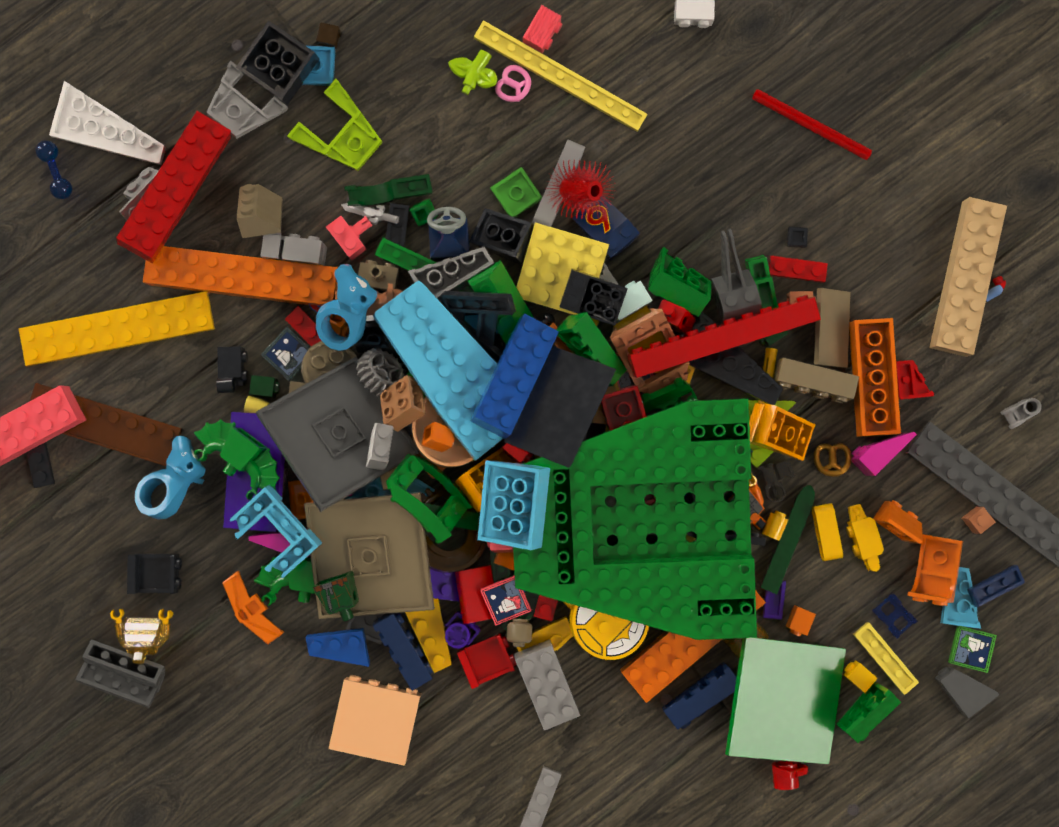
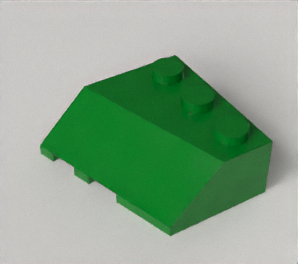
M663 247L650 273L648 290L653 295L660 296L671 303L681 306L691 314L699 317L711 299L712 282L694 268H686L682 263L683 260L678 257L674 259L667 254L669 250Z
M874 682L866 693L863 692L836 725L854 741L859 743L864 741L869 733L901 701L889 689Z

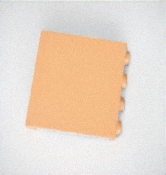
M355 675L346 677L342 686L329 749L405 766L422 693H418L417 689L412 691L408 687L406 690L399 689V685L388 683L387 686L381 685L378 680L369 679V681H363L361 677Z

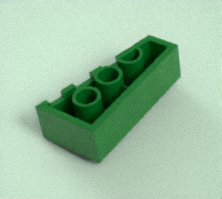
M587 312L569 315L556 329L559 331L557 336L573 354L616 369L608 387L614 386L627 369L623 362L618 358Z

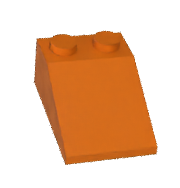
M894 500L884 501L873 518L875 522L904 542L921 544L923 541L922 523L917 520L918 516L910 511L905 512L901 509L903 506Z

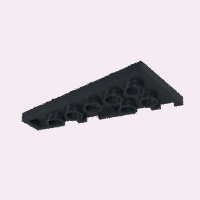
M703 311L699 317L692 314L696 321L691 330L698 329V332L706 330L705 326L714 324V321ZM739 346L689 361L690 366L767 404L776 405L783 391V388Z

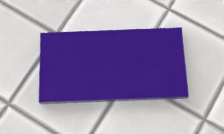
M231 412V423L235 422V427L244 429L270 449L272 458L277 461L276 472L278 477H280L275 489L282 497L284 456L256 413ZM237 470L233 477L227 475L223 528L239 529L237 520L230 521V519L249 502L246 494L249 490H252V487H250L251 478L246 471ZM263 516L249 529L279 532L266 516Z

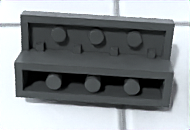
M91 639L82 656L84 663L75 680L86 686L150 708L156 693H159L162 686L165 667L144 658L142 660H133V654Z

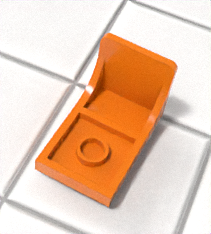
M922 534L923 541L920 547L916 578L913 588L908 592L907 596H912L913 601L928 602V600H932L934 605L948 606V603H954L963 541Z

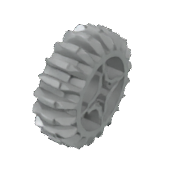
M372 348L368 350L357 362V376L361 377L359 382L364 383V388L370 389V393L375 392L377 397L386 388L406 376V370L402 368L403 364L398 362V358L393 357V354H389L387 351L383 352L381 349L376 350Z

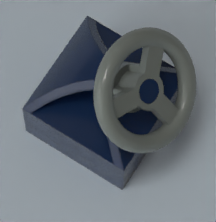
M441 207L433 210L427 217L431 260L443 261L444 259L454 258L469 252L468 220L465 213L455 207ZM444 213L441 218L433 219L435 216ZM450 213H455L460 218H453Z

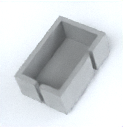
M281 233L263 235L262 258L325 266L327 246L319 237L308 236V239L300 238L298 234L282 236Z

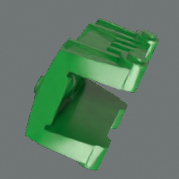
M676 378L672 384L651 394L644 393L641 396L645 413L652 410L661 412L667 408L683 403L680 401L681 397L690 392L692 395L687 398V401H698L691 385L682 378Z

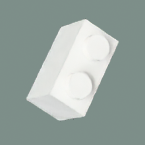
M675 0L674 25H679V27L698 25L699 28L712 26L715 0Z

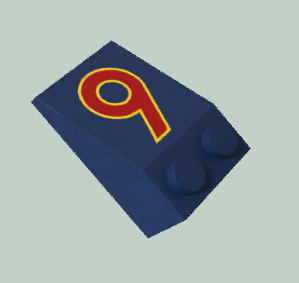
M603 199L602 201L606 206L601 205L603 207L602 211L597 202L595 203L597 211L593 207V203L591 204L593 220L591 209L589 210L588 219L586 209L583 213V219H581V211L578 213L577 219L576 216L572 219L588 238L609 244L606 258L608 261H611L638 238L640 233L613 204H609L606 199L605 201Z

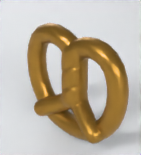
M839 443L833 446L820 444L815 448V466L820 473L826 476H840L847 472L851 465L852 454L850 449L844 444ZM826 449L829 452V464L823 467L819 455L821 450ZM842 449L846 455L843 467L837 464L836 450ZM835 468L836 471H830L829 469Z

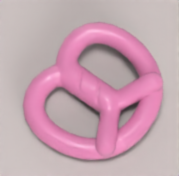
M518 65L506 67L502 78L495 86L496 94L505 101L520 102L530 90V75L524 68ZM511 71H517L524 76L525 80L517 82L509 78L508 74ZM506 84L516 89V96L504 94L501 91V86Z

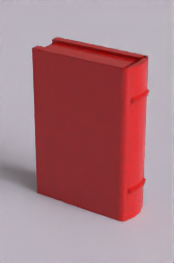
M491 565L455 572V583L457 584L463 624L492 619L480 591L481 588L494 584Z

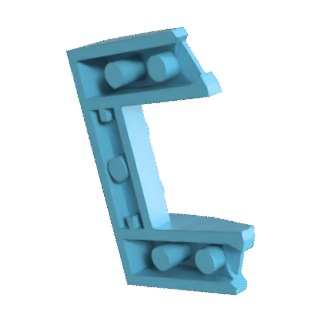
M269 484L240 509L230 521L237 520L240 531L234 534L239 539L263 516L269 519L291 545L264 569L270 572L273 567L283 571L281 577L284 578L320 546L322 542L310 528L307 530L283 504L281 501L283 498Z

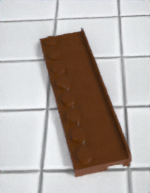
M35 383L30 401L54 388ZM74 395L86 421L62 434L166 466L167 458L172 450V441L175 437L181 436L183 428Z

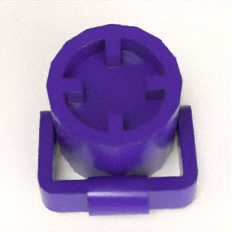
M457 611L444 626L447 628L445 632L446 642L449 646L457 649L465 645L469 646L480 633V628L475 624L476 622L463 624L462 621L452 622L457 616L462 619L460 611ZM470 628H472L474 631H476V633L471 637V639H470V635H471Z

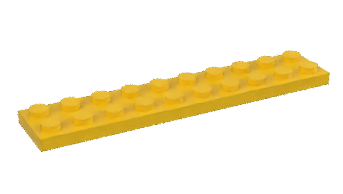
M200 292L19 328L25 366H33L214 330L215 327L209 295L207 292Z

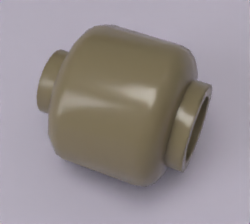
M513 619L507 625V641L513 642V647H525V643L532 641V624L528 623L527 619Z

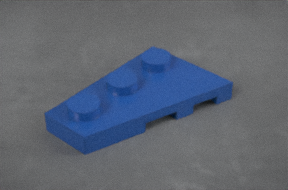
M364 628L308 634L306 636L309 656L367 667L370 665Z

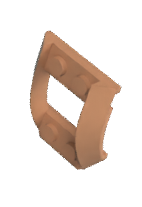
M649 308L651 311L649 314L619 330L614 328L610 336L635 386L638 385L639 392L649 394L672 384L676 378H682L687 381L688 365H690L689 362L667 368L646 380H643L642 376L638 378L633 377L627 354H629L627 348L661 331L666 342L669 341V337L675 336L663 310Z

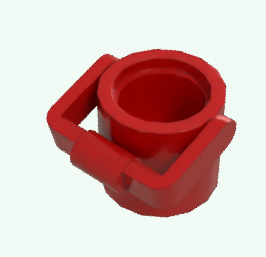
M777 761L772 763L774 788L778 790L799 788V777L808 773V766L794 761Z

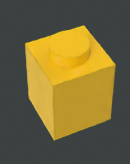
M856 660L850 662L844 669L845 673L843 675L864 693L878 679Z

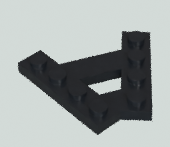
M444 291L441 294L444 307L498 364L503 353L494 345L498 315H513L516 312L512 294ZM465 313H479L477 330L465 321Z

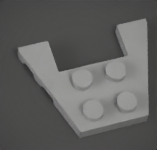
M230 61L227 71L221 79L218 91L215 92L207 110V115L230 129L231 135L238 139L288 110V107L274 96L260 110L233 88L245 74L236 68L237 65Z

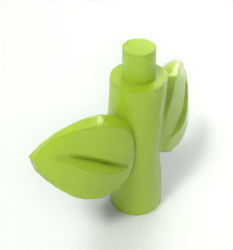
M480 50L473 62L465 57L455 58L448 62L450 69L455 75L465 78L462 83L464 85L462 93L468 95L471 90L475 89L476 85L482 88H490L497 84L495 71L485 68L492 57L488 52Z

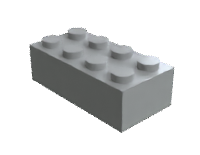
M550 639L514 653L515 661L544 731L580 716Z

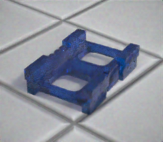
M890 594L888 598L872 611L889 627L888 629L893 636L898 639L905 630L918 621L910 612L905 610V607L901 605L902 602L895 594ZM890 601L895 610L886 616L881 607ZM900 616H903L908 622L902 630H898L894 626V621Z

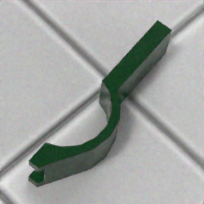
M429 174L392 179L374 186H344L345 191H348V206H372L397 199L433 193Z

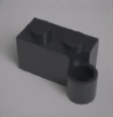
M241 346L217 347V392L234 393L235 386H245V382L248 381V371L245 370V363L248 361L247 351Z

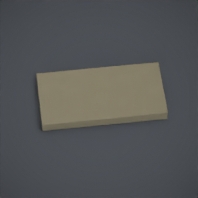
M817 288L816 303L821 320L816 321L814 365L848 368L851 292Z

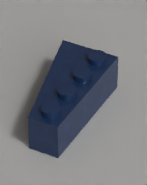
M400 613L384 614L373 621V628L376 632H380L379 636L384 646L389 647V653L393 661L400 666L398 668L413 691L432 679L431 673L434 671L429 662L425 663L422 656L424 654L419 645L415 647L412 642L414 636L410 629L405 630L402 624L405 622Z
M722 662L664 705L662 709L677 730L680 728L684 729L690 725L693 719L702 716L708 709L734 693L737 677Z

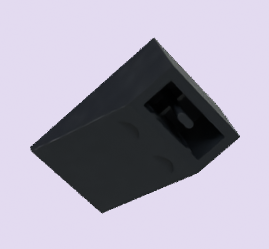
M571 269L559 307L578 314L587 312L590 318L615 326L628 288Z

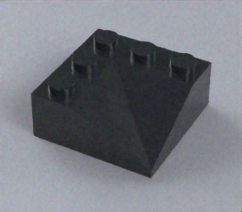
M268 21L236 68L284 104L288 105L320 58L314 51Z

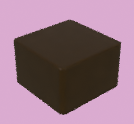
M321 22L316 41L318 45L335 47L336 49L341 31L338 26Z

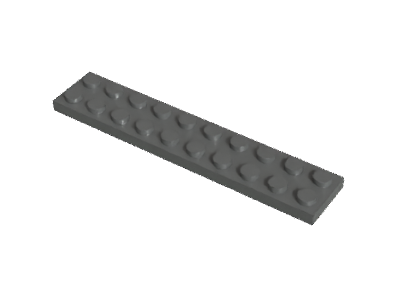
M928 422L905 453L974 505L984 507L995 521L1059 568V519L933 423Z

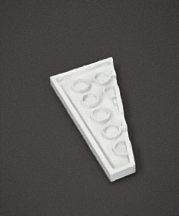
M64 81L49 134L51 137L158 165L162 164L166 150L163 144Z

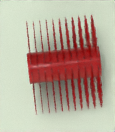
M579 160L577 170L573 164V172H571L569 165L568 174L566 169L564 170L565 176L563 173L561 174L564 180L559 176L558 178L562 181L557 180L559 183L551 185L559 188L545 189H558V192H560L558 194L561 197H559L557 202L563 197L558 206L560 207L564 201L562 208L564 209L567 204V212L571 207L572 213L576 208L577 215L581 209V219H583L585 209L588 219L589 210L591 209L593 220L591 204L593 203L596 211L598 209L595 203L598 200L606 206L600 197L609 194L603 191L611 190H603L605 188L602 186L607 181L601 182H603L605 177L599 182L602 174L599 177L597 175L599 174L600 167L595 174V166L591 172L589 162V167L586 171L584 160V166L581 171Z

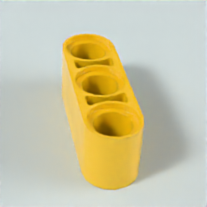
M832 503L813 506L812 516L822 561L843 558V550Z

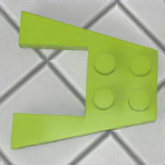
M335 79L324 91V94L352 117L329 145L324 143L300 122L296 124L287 137L359 171L382 144V140L339 81Z

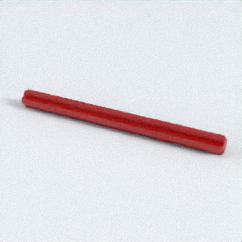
M759 89L755 91L752 99L865 160L871 156V149Z

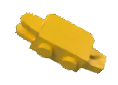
M861 504L848 507L850 521L847 522L848 527H846V531L854 543L852 546L855 557L858 556V559L863 560L868 571L877 572L880 569L878 555L882 554L884 548L876 522L873 518L866 517Z

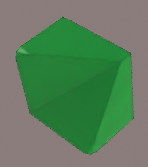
M430 198L412 206L410 212L418 227L428 223L427 217L435 208Z

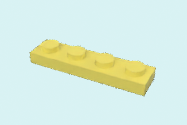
M866 622L853 633L855 638L902 694H907L919 683L869 622Z

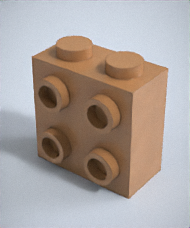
M409 375L404 376L386 388L380 395L383 424L393 426V430L397 432L426 414L423 391L416 380Z

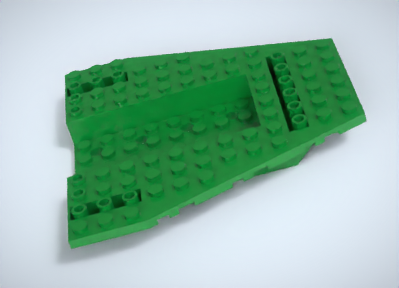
M748 398L686 401L593 438L586 439L582 442L570 468L543 457L523 463L550 468L542 548L527 550L513 547L515 588L696 640L757 638L754 557L751 554L749 500L751 454ZM727 491L734 492V499L731 501L724 500V493ZM686 493H693L695 500L691 503L685 502L684 496ZM648 494L656 497L655 502L651 505L646 504L644 501L645 496ZM608 496H613L616 498V504L608 506L605 503V499ZM728 530L736 532V537L733 540L725 538V533ZM691 531L697 534L696 539L692 542L687 541L685 538L686 534ZM650 533L656 534L657 541L654 543L647 542V535ZM608 536H617L618 542L610 545L607 542Z

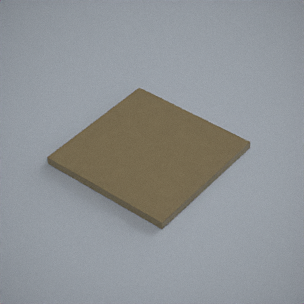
M421 492L410 493L422 502ZM392 495L342 499L322 512L319 511L314 502L304 503L307 530L310 528L322 542L310 554L314 586L321 580L353 571L359 602L351 608L353 616L434 610L435 608L425 528L407 510L396 502H392L390 500ZM316 595L319 619L341 617L339 612L328 614Z

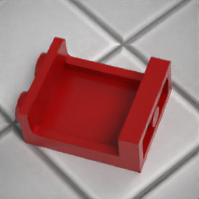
M501 633L458 650L457 655L472 689L505 673L515 671L514 666L517 665L513 654L509 655L507 650L510 647L506 636L502 637Z

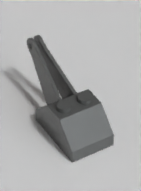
M731 229L727 230L735 273L730 271L727 237L725 231H721L722 276L710 279L721 324H724L723 321L726 319H741V315L753 312V315L760 313L762 308L757 285L749 269L741 270Z

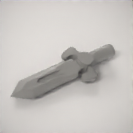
M341 204L347 212L369 217V221L374 225L383 220L395 224L399 222L398 216L384 213L385 206L382 205L376 206V211L374 208L367 206Z

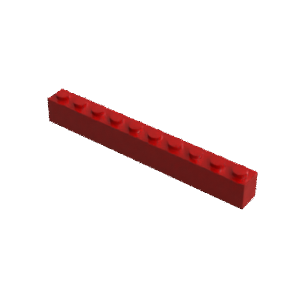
M808 295L799 296L795 302L783 301L778 303L779 307L773 309L771 306L760 309V313L754 315L753 312L741 315V319H726L723 321L724 324L719 326L716 323L705 326L706 330L698 332V329L686 332L687 336L681 338L679 335L669 337V341L661 343V341L653 342L646 349H643V347L634 348L631 350L632 353L627 354L633 377L645 376L821 320L815 297H808Z

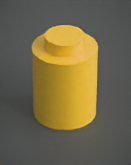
M775 511V513L770 512L762 534L780 541L788 523V519L785 518L786 514Z

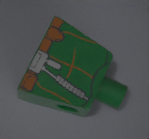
M353 571L321 580L313 587L328 614L339 612L343 621L354 617L351 608L359 602Z

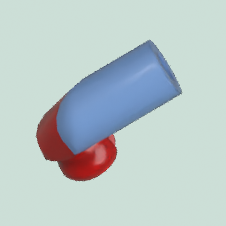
M1002 276L993 279L995 286L988 290L987 302L1003 292L1006 280H1003Z

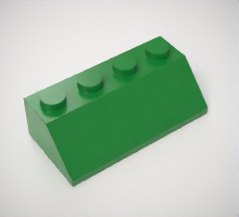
M501 260L467 280L474 292L512 294L516 312L513 315H498L496 329L505 345H507L519 318L524 313L534 318Z

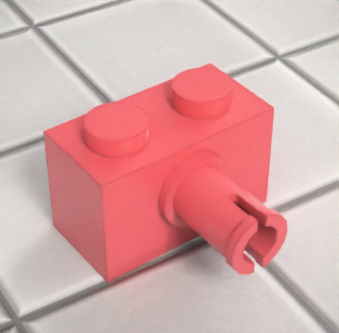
M339 216L326 228L348 257L354 260L367 250L360 241L359 235L373 225L364 216L356 224L349 226L343 217Z

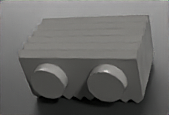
M374 423L366 463L367 468L382 471L386 469L389 462L393 426Z

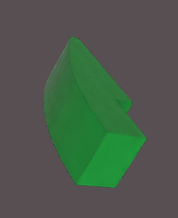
M760 255L744 259L746 269H749L757 285L762 308L771 306L773 309L778 307L767 257Z

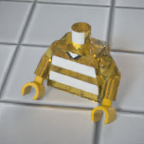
M120 608V616L117 617L113 609L110 616L116 620L114 623L116 636L121 646L128 653L133 654V663L143 664L146 655H155L158 649L169 639L170 622L168 620L173 616L171 610L168 611L167 617L164 616V609H162L158 613L159 618H124V621H122L124 610Z

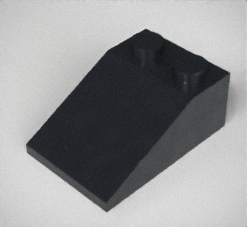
M485 208L469 242L480 248L485 247L487 251L504 259L523 265L534 225L531 222Z

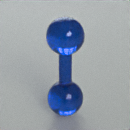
M41 141L36 147V155L40 160L48 163L54 179L50 184V192L57 199H66L72 194L73 188L67 179L60 176L55 162L58 156V148L51 141Z

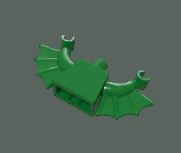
M222 419L214 424L206 422L201 430L194 432V435L205 445L203 450L197 449L194 451V455L202 452V457L197 461L204 462L207 459V454L219 451L221 452V458L228 462L223 469L225 474L233 477L237 470L246 471L251 478L250 487H252V490H249L246 494L249 501L253 495L256 496L258 494V488L263 489L270 484L276 491L275 486L280 477H278L276 472L277 461L272 458L270 449L244 429L235 427V422L226 423Z
M306 557L284 578L281 577L283 571L272 567V570L268 572L264 569L266 566H261V572L254 579V582L269 587L271 590L262 597V602L269 598L270 603L268 606H270L277 599L276 593L284 586H289L291 590L299 591V602H310L311 593H315L313 589L314 578L311 558Z

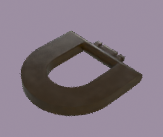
M442 484L434 492L427 488L424 491L425 494L421 493L422 503L434 505L440 498L446 503L451 497V494ZM473 506L472 508L466 510L469 512L477 513ZM465 529L463 544L454 551H445L438 548L426 535L430 569L442 573L457 572L469 567L477 561L486 546V541L478 540V531Z

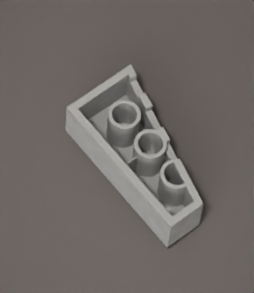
M485 247L460 254V256L454 258H447L435 264L425 265L416 270H409L408 272L414 282L421 281L441 302V294L444 291H460L469 285L467 280L492 266L494 262Z

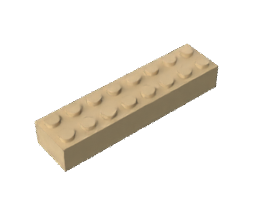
M972 197L962 201L929 348L965 357L974 355L1007 209L1006 205Z

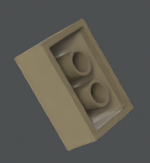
M247 184L240 187L237 222L242 238L281 233L282 197L259 184Z

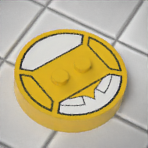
M572 604L570 610V628L574 639L586 652L600 659L616 660L630 655L639 648L648 632L649 626L577 605Z

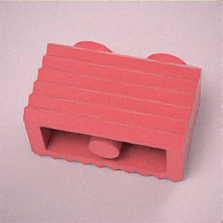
M541 5L523 36V43L540 53H543L545 49L548 50L553 42V39H551L553 34H558L562 27L561 15Z

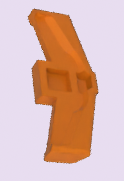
M240 571L235 572L222 582L235 617L241 624L245 625L266 644H270L284 633L283 630L262 614L268 608L261 601L258 594L256 593L249 597Z

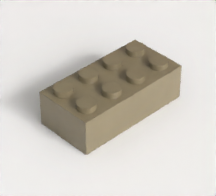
M782 358L776 361L773 379L783 390L793 388L795 393H813L815 398L824 399L829 397L832 398V402L843 404V402L847 403V401L854 399L859 376Z

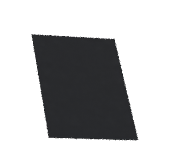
M552 346L511 435L504 442L570 468L616 369Z

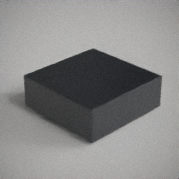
M788 227L787 247L806 248L808 228Z

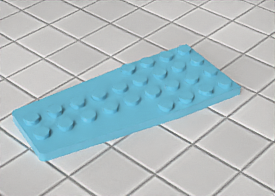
M416 281L374 313V319L438 415L476 461L503 439L470 421L497 363L421 281Z

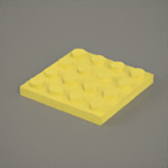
M535 222L516 288L523 300L569 314H578L559 307L571 269L600 278L609 244Z

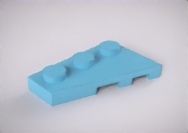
M959 567L954 603L942 606L940 623L981 629L977 617V607H974L967 591L968 588L972 587L969 568Z

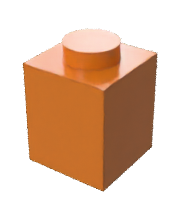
M433 422L424 427L422 446L439 452H444L453 446L455 437L448 426Z
M794 605L786 627L790 628V633L801 637V634L807 636L816 614Z

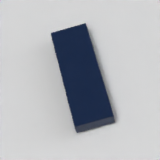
M1013 565L968 588L967 591L974 607H980L1024 584L1025 581L1018 565Z

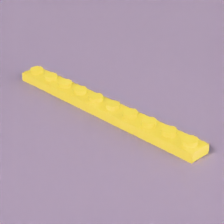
M484 20L474 35V39L636 132L639 131L647 117V113Z

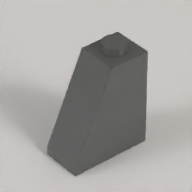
M950 666L942 668L938 672V676L935 677V680L957 709L967 718L972 717L999 696L997 691Z

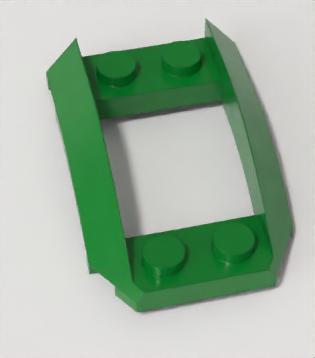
M407 454L386 480L387 488L391 490L392 498L390 500L407 510L427 532H431L436 538L435 542L437 544L452 536L451 530L466 510L472 508L466 496L445 473L426 459L412 454ZM422 469L438 480L451 494V497L437 515L406 491Z

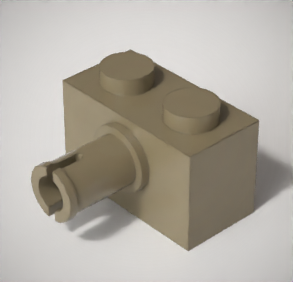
M366 260L365 263L360 262L358 275L366 279L374 290L386 292L388 283L393 284V288L397 289L400 270L394 264L385 263L382 266L377 265L376 261Z

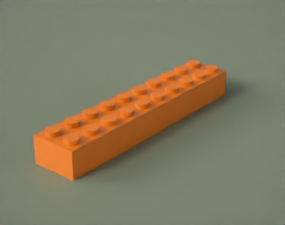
M163 246L153 264L147 260L145 261L143 283L150 286L322 306L335 298L337 280L334 272L338 267Z

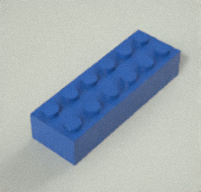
M525 313L519 318L470 420L471 422L504 439L511 435L559 331Z

